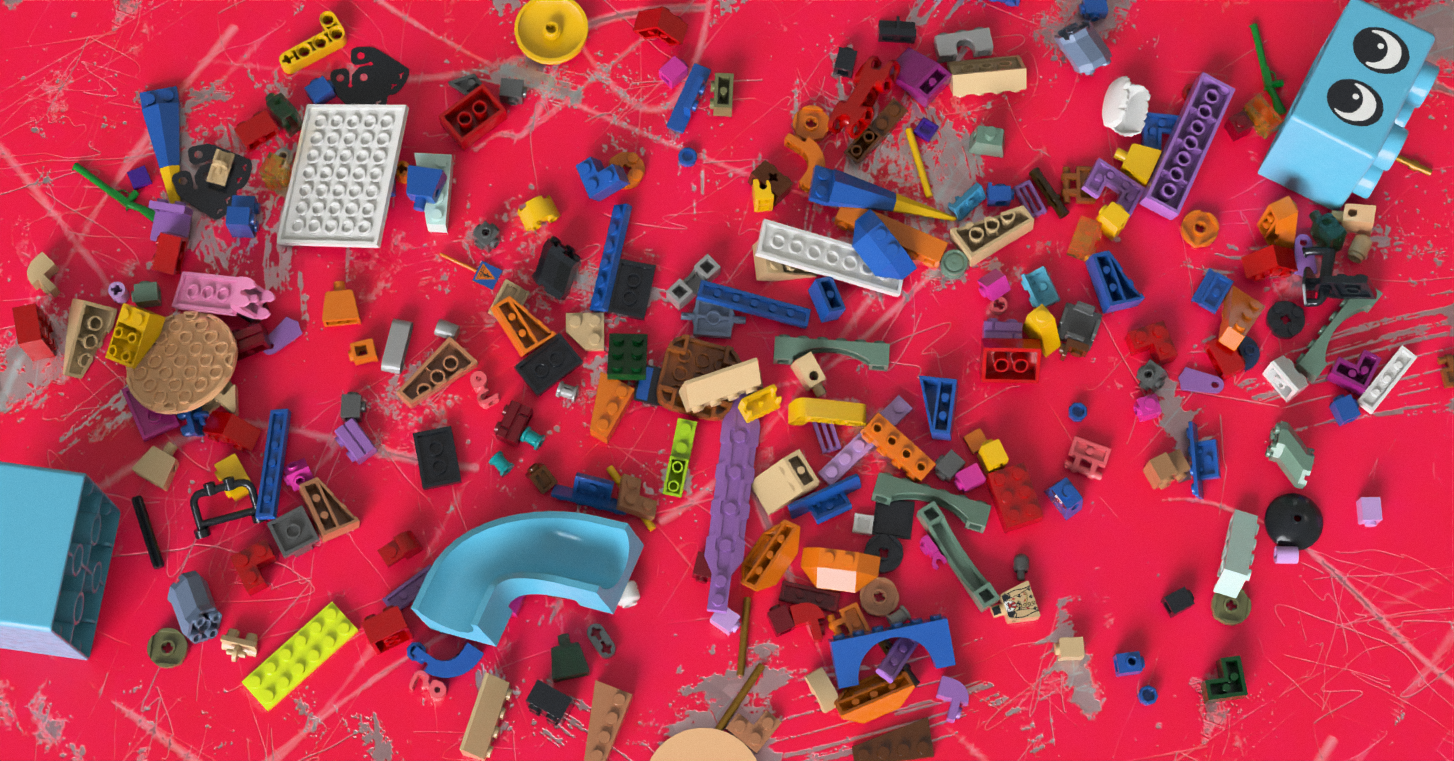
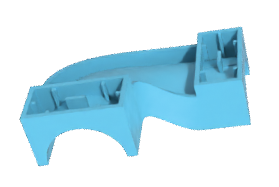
M542 511L499 518L469 530L443 550L427 573L411 609L432 630L497 647L513 612L509 604L519 596L529 594L557 596L576 600L583 607L614 614L644 544L628 523L584 513Z

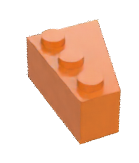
M1289 196L1269 204L1256 224L1268 246L1277 245L1289 249L1294 248L1298 207Z
M511 296L506 297L491 308L494 316L521 357L556 335L555 332L548 329L542 324L543 322L531 315L526 308Z

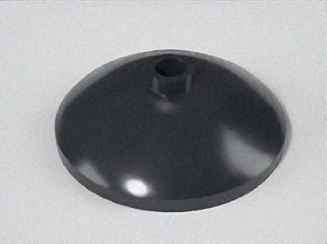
M1288 493L1277 497L1271 502L1265 513L1264 524L1267 534L1278 546H1297L1298 550H1304L1312 546L1319 539L1323 530V517L1318 506L1311 499L1301 494ZM1294 516H1298L1300 521H1295Z

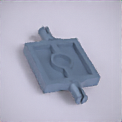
M697 299L693 313L681 312V320H692L694 326L693 336L731 339L734 323L744 325L746 323V316H735L733 309Z

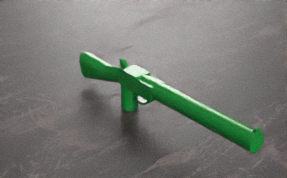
M1255 23L1249 25L1252 31L1263 77V91L1267 90L1269 93L1275 117L1285 114L1287 110L1274 88L1283 87L1284 82L1283 79L1277 80L1275 73L1270 71L1269 66H1267L1258 24ZM1270 73H1272V74L1274 75V78H1275L1274 81H1272V78H1271V74H1270Z
M79 163L73 165L72 170H76L126 208V211L129 208L138 211L153 222L155 211L134 202L140 195L136 190H133L131 193L123 189L117 191ZM124 191L127 194H129V196L126 198L120 192Z

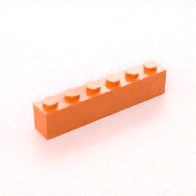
M840 207L834 224L841 230L854 232L855 220L869 209ZM873 211L904 248L911 260L917 259L927 267L938 268L947 249L948 242Z

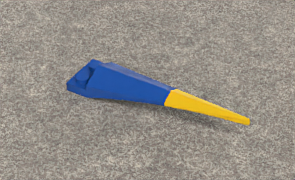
M174 86L140 92L143 116L171 204H174L175 201L181 202L172 181L173 175L180 172L181 105L178 88Z
M815 165L813 168L808 201L824 206L890 211L949 221L957 219L955 216L840 170H831Z

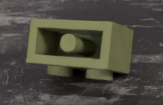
M715 73V81H711V92H714V98H710V109H713V116L732 117L733 73Z

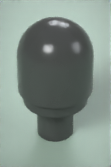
M1023 553L1017 554L1013 560V569L1017 573L1018 581H1024L1025 573L1029 570V558Z

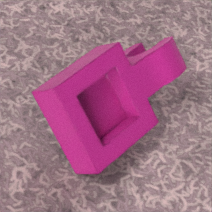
M928 534L922 537L919 547L925 555H929L932 558V567L938 570L939 567L936 561L941 560L945 565L947 559L941 555L938 547Z

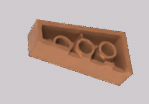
M449 336L397 391V397L412 409L478 367V361Z
M595 680L584 761L609 760L633 700V694Z

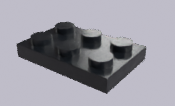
M620 259L607 314L644 321L656 265Z
M558 333L514 366V369L534 394L539 397L582 365L583 360L564 337Z
M447 426L413 433L423 490L462 483L452 427Z

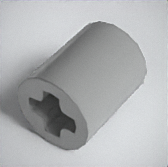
M440 319L434 334L445 339L450 336L456 341L460 332V326Z

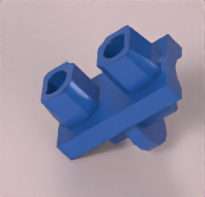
M201 406L192 411L177 414L179 420H187V424L181 427L182 435L185 437L205 436V433L202 431L203 425L206 424L205 419L210 416L209 412L203 411Z

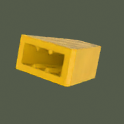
M1041 304L1027 315L1022 330L1030 339L1040 340L1041 352L1047 357L1057 350L1061 343L1055 318Z

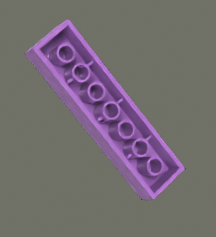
M1202 72L1195 79L1141 196L1140 205L1169 220H1173L1179 215L1234 94L1235 88L1205 72Z

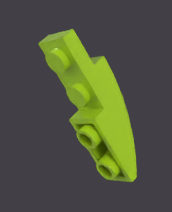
M681 418L677 420L662 494L682 498L694 443L696 421Z

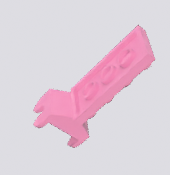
M183 271L171 307L179 310L236 316L239 313L251 319L262 320L271 315L268 309L262 307L263 304L275 300L276 296L271 291L257 285L254 280L248 277Z

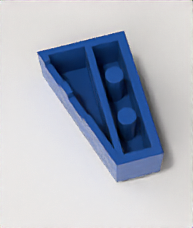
M1109 250L1092 254L1085 262L1103 314L1136 307L1145 299L1143 294H1139L1133 286V281L1129 280L1124 274L1123 268Z
M919 376L932 439L951 441L959 387L957 379Z

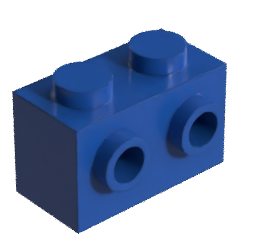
M832 277L815 279L808 292L821 323L838 320L846 308Z

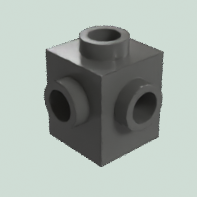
M486 221L482 225H477L473 231L474 244L479 249H484L487 253H490L500 243L499 228L493 223L488 224Z
M1150 359L1145 366L1143 365L1139 368L1136 378L1140 382L1138 385L1145 391L1150 389L1155 393L1157 389L1159 390L1163 387L1165 379L1169 374Z

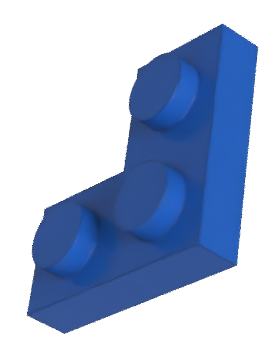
M1148 112L1144 120L1145 126L1142 129L1141 145L1161 150L1162 134L1170 135L1179 115Z

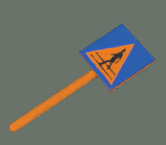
M444 253L439 254L441 257L476 272L472 281L491 290L494 289L503 271L484 261L476 269Z

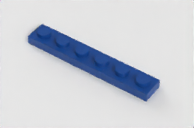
M629 204L614 205L591 300L590 310L595 313L606 312L609 309L632 206Z
M705 280L700 281L696 298L700 301L804 329L808 326L811 309Z
M289 409L270 411L255 515L258 520L277 519L291 411Z

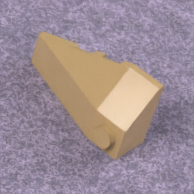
M73 298L68 316L63 375L79 379L83 378L93 361L94 354L98 348H101L103 345L102 341L113 328L117 313L116 308Z

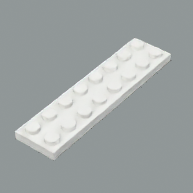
M764 219L762 221L755 256L826 277H832L836 280L891 296H900L903 280L875 276L854 250L852 244Z

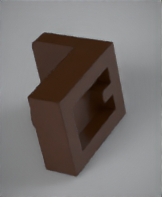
M1068 338L1066 343H1062L1058 352L1062 354L1060 360L1064 361L1067 352H1071L1070 354L1075 357H1085L1090 345Z
M534 463L527 469L528 472L525 474L541 494L546 493L558 483L542 463Z

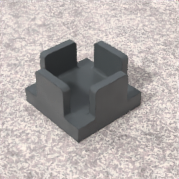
M1077 301L1076 305L1066 302L1057 327L1060 341L1066 342L1070 338L1090 345L1088 349L1090 351L1102 320V315L1094 312L1096 307L1081 301Z
M302 505L267 523L284 559L291 555L298 557L312 550V545L320 541Z

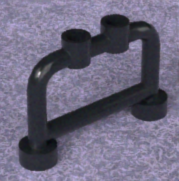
M229 476L222 479V484L215 485L214 481L203 484V489L194 492L190 499V507L197 527L194 530L195 538L201 539L211 535L210 526L248 516L252 517L253 523L266 521L258 520L255 517L258 495L254 484L246 479L234 480V476ZM243 486L247 488L253 507L206 520L202 519L198 505L199 498L212 496L222 491L234 490L237 487Z

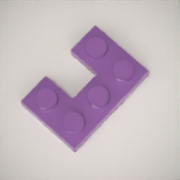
M1098 158L1081 189L1097 199L1100 197L1104 187L1107 186L1119 194L1115 203L1122 205L1131 217L1145 187L1101 158Z

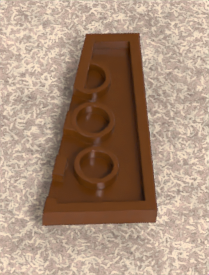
M928 717L853 746V761H910L933 758L934 752Z

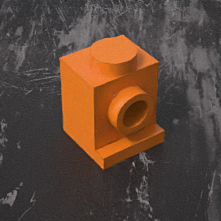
M372 338L350 343L351 350H348L350 361H354L356 366L379 361Z

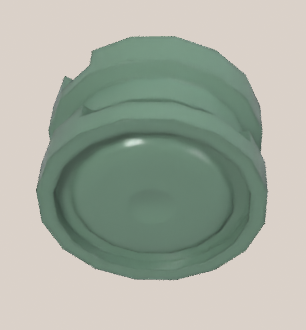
M959 250L947 251L940 263L942 274L949 279H957L963 276L968 264L967 257Z

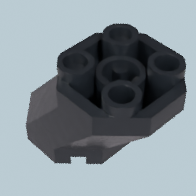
M552 236L545 242L536 271L531 277L539 286L542 284L548 294L559 300H565L570 293L576 269L580 265L582 258L575 253L576 250L568 244L564 246L561 244V240Z

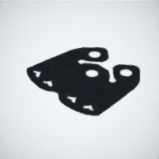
M356 47L351 50V62L355 65L372 62L373 65L359 67L352 74L353 86L351 88L348 87L349 71L347 69L333 70L330 78L336 88L334 93L345 104H376V101L381 100L378 105H386L387 97L397 93L406 83L409 69L373 47ZM359 52L364 53V59L359 60L357 54ZM339 74L344 76V80L341 82L336 80ZM367 74L368 79L362 81L360 80V75Z
M202 144L190 147L188 156L189 161L197 165L209 159L213 160L216 149L227 153L233 152L215 145ZM201 151L203 153L202 158H196L194 156L195 152ZM235 154L225 186L207 182V180L203 179V174L205 172L209 173L212 163L202 165L197 170L194 176L198 186L197 189H193L192 176L188 171L174 174L172 181L176 192L182 199L217 220L227 214V206L232 204V195H236V191L246 185L252 170L250 159ZM245 164H247V166L245 167L246 171H244V169L242 168V166H244ZM181 177H185L187 179V183L185 185H181L179 183V179ZM241 177H242V179L240 180V182L237 183V178H241ZM230 197L227 204L225 199Z

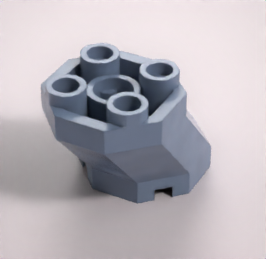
M1082 20L1081 25H1077L1075 22L1059 30L1058 35H1055L1054 38L1072 64L1075 72L1090 75L1096 71V68L1110 64L1112 62L1110 59L1112 54L1094 29L1091 21Z
M196 571L181 574L178 577L180 581L177 584L173 582L170 586L167 600L173 606L182 633L194 644L215 638L220 628L222 614L216 608L207 581Z

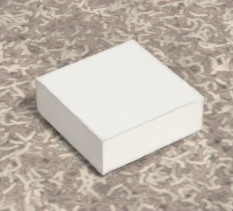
M855 513L852 533L871 536L874 516Z

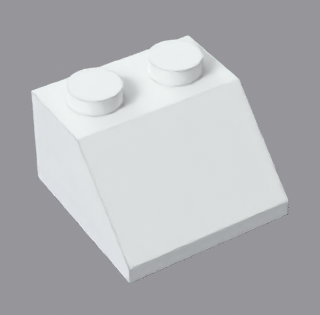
M1284 355L1273 360L1262 373L1286 402H1289L1308 386L1306 377L1294 368L1293 362Z

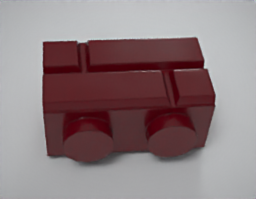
M251 323L245 329L232 331L237 342V361L271 348L268 332L261 323Z
M513 400L510 405L506 404L502 415H504L502 422L498 421L494 429L496 439L518 448L520 438L534 414L533 409Z

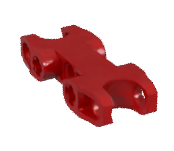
M873 55L868 58L855 75L854 84L856 87L848 100H840L832 111L827 126L831 133L837 134L847 125L846 132L850 138L856 139L868 128L874 118L873 105L881 93L888 94L896 84L901 69L897 60L888 61L881 69L882 62L878 56ZM838 119V123L834 128V123Z

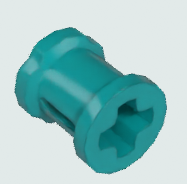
M528 426L523 432L520 441L527 442L537 451L542 446L546 436L539 435L532 430V427Z
M502 451L497 452L489 460V464L494 465L500 471L501 477L507 475L514 467V464L508 462L503 456Z

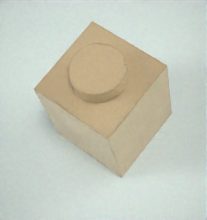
M1083 637L1059 638L1057 643H1054V654L1058 655V661L1082 660L1085 657Z

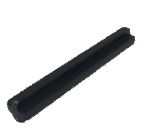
M141 496L133 497L131 501L154 569L164 567V562L143 498Z

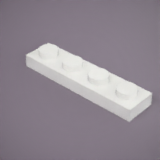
M1402 345L1357 400L1358 405L1369 414H1372L1416 360L1417 356Z

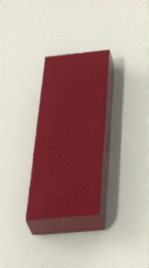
M783 581L779 601L792 604L812 603L821 610L836 613L840 593Z

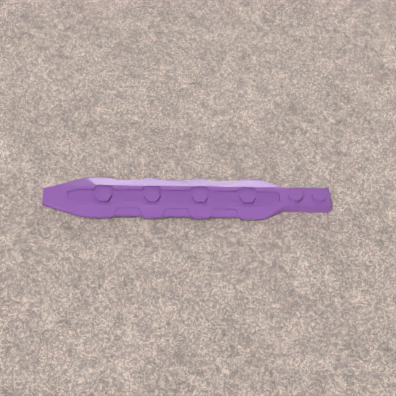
M746 393L740 394V397L733 401L731 410L722 421L719 462L716 464L714 499L711 501L709 536L706 539L704 553L712 573L707 605L708 612L727 614L731 576L744 559L747 519H749L751 484L754 481L755 453L760 434L759 418L747 423L738 409L741 399L749 396Z

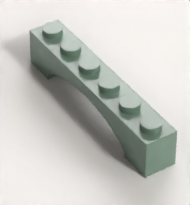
M1376 289V299H1344L1339 305L1342 308L1339 313L1334 311L1328 319L1331 321L1328 327L1323 325L1317 333L1320 335L1317 341L1312 339L1306 347L1309 349L1306 355L1301 353L1295 362L1298 365L1295 369L1313 383L1328 364L1325 361L1326 350L1335 329L1343 321L1359 312L1365 311L1368 313L1383 293Z
M781 334L775 336L773 364L792 365L794 360L809 352H812V354L836 353L863 362L868 366V370L887 371L889 367L890 344H886L884 341H874V343L862 339L847 341L845 338H837L836 340H828L826 337L810 339L808 336H798V338L790 337V335Z
M879 472L871 498L872 501L890 505V502L898 500H919L929 503L935 501L938 506L956 515L965 524L964 528L983 533L991 509V505L984 501H974L965 495H954L947 490H937L927 484H917L910 479H900L886 472Z
M933 501L918 510L917 519L938 547L940 553L947 559L948 565L982 613L997 604L1000 600L999 595L965 553L936 502Z

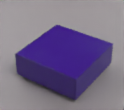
M923 117L913 133L929 143L939 129V126Z
M145 165L127 172L134 190L152 184Z

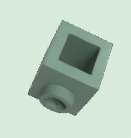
M141 281L139 284H134V291H131L132 302H135L138 307L162 306L161 288L157 282Z

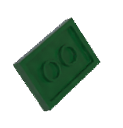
M609 333L607 379L646 380L648 334Z

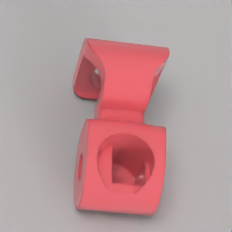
M482 371L472 373L470 381L474 391L478 393L477 401L479 406L488 409L499 403V393L484 400L485 396L490 393L487 388L488 380L486 374Z
M423 670L416 671L413 674L409 684L412 693L418 679L421 678L423 679L422 689H428L432 699L440 701L446 697L447 689L444 683L438 680L430 682L429 675Z

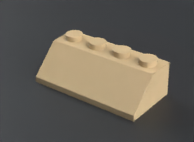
M1019 55L947 62V70L952 74L950 90L953 96L965 97L969 94L980 96L990 92L1000 94L1003 91L1019 92L1022 89H1027L1026 67Z
M753 358L685 381L678 392L686 412L693 411V413L702 411L705 406L715 407L720 405L723 400L728 399L732 401L739 398L740 394L746 393V395L757 392L758 387L761 385L758 360Z
M485 672L459 749L463 755L481 761H486L487 757L491 758L494 746L491 745L493 739H497L500 727H498L500 719L503 720L507 708H504L506 700H510L513 689H510L511 685L509 682Z

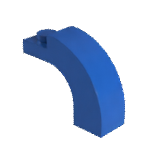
M468 642L464 644L455 657L448 660L435 659L417 646L411 651L414 654V660L422 665L424 662L427 663L423 671L441 678H451L465 674L484 655L483 652Z

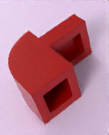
M409 530L393 537L394 540L377 551L389 568L403 558L409 560L421 552L423 547L413 532Z
M807 602L789 606V613L795 628L809 625L814 643L822 642L825 631L823 624H819V622L825 620L823 611L817 605Z

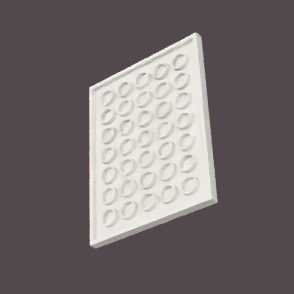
M307 104L276 243L289 246L380 248L409 111L407 105Z

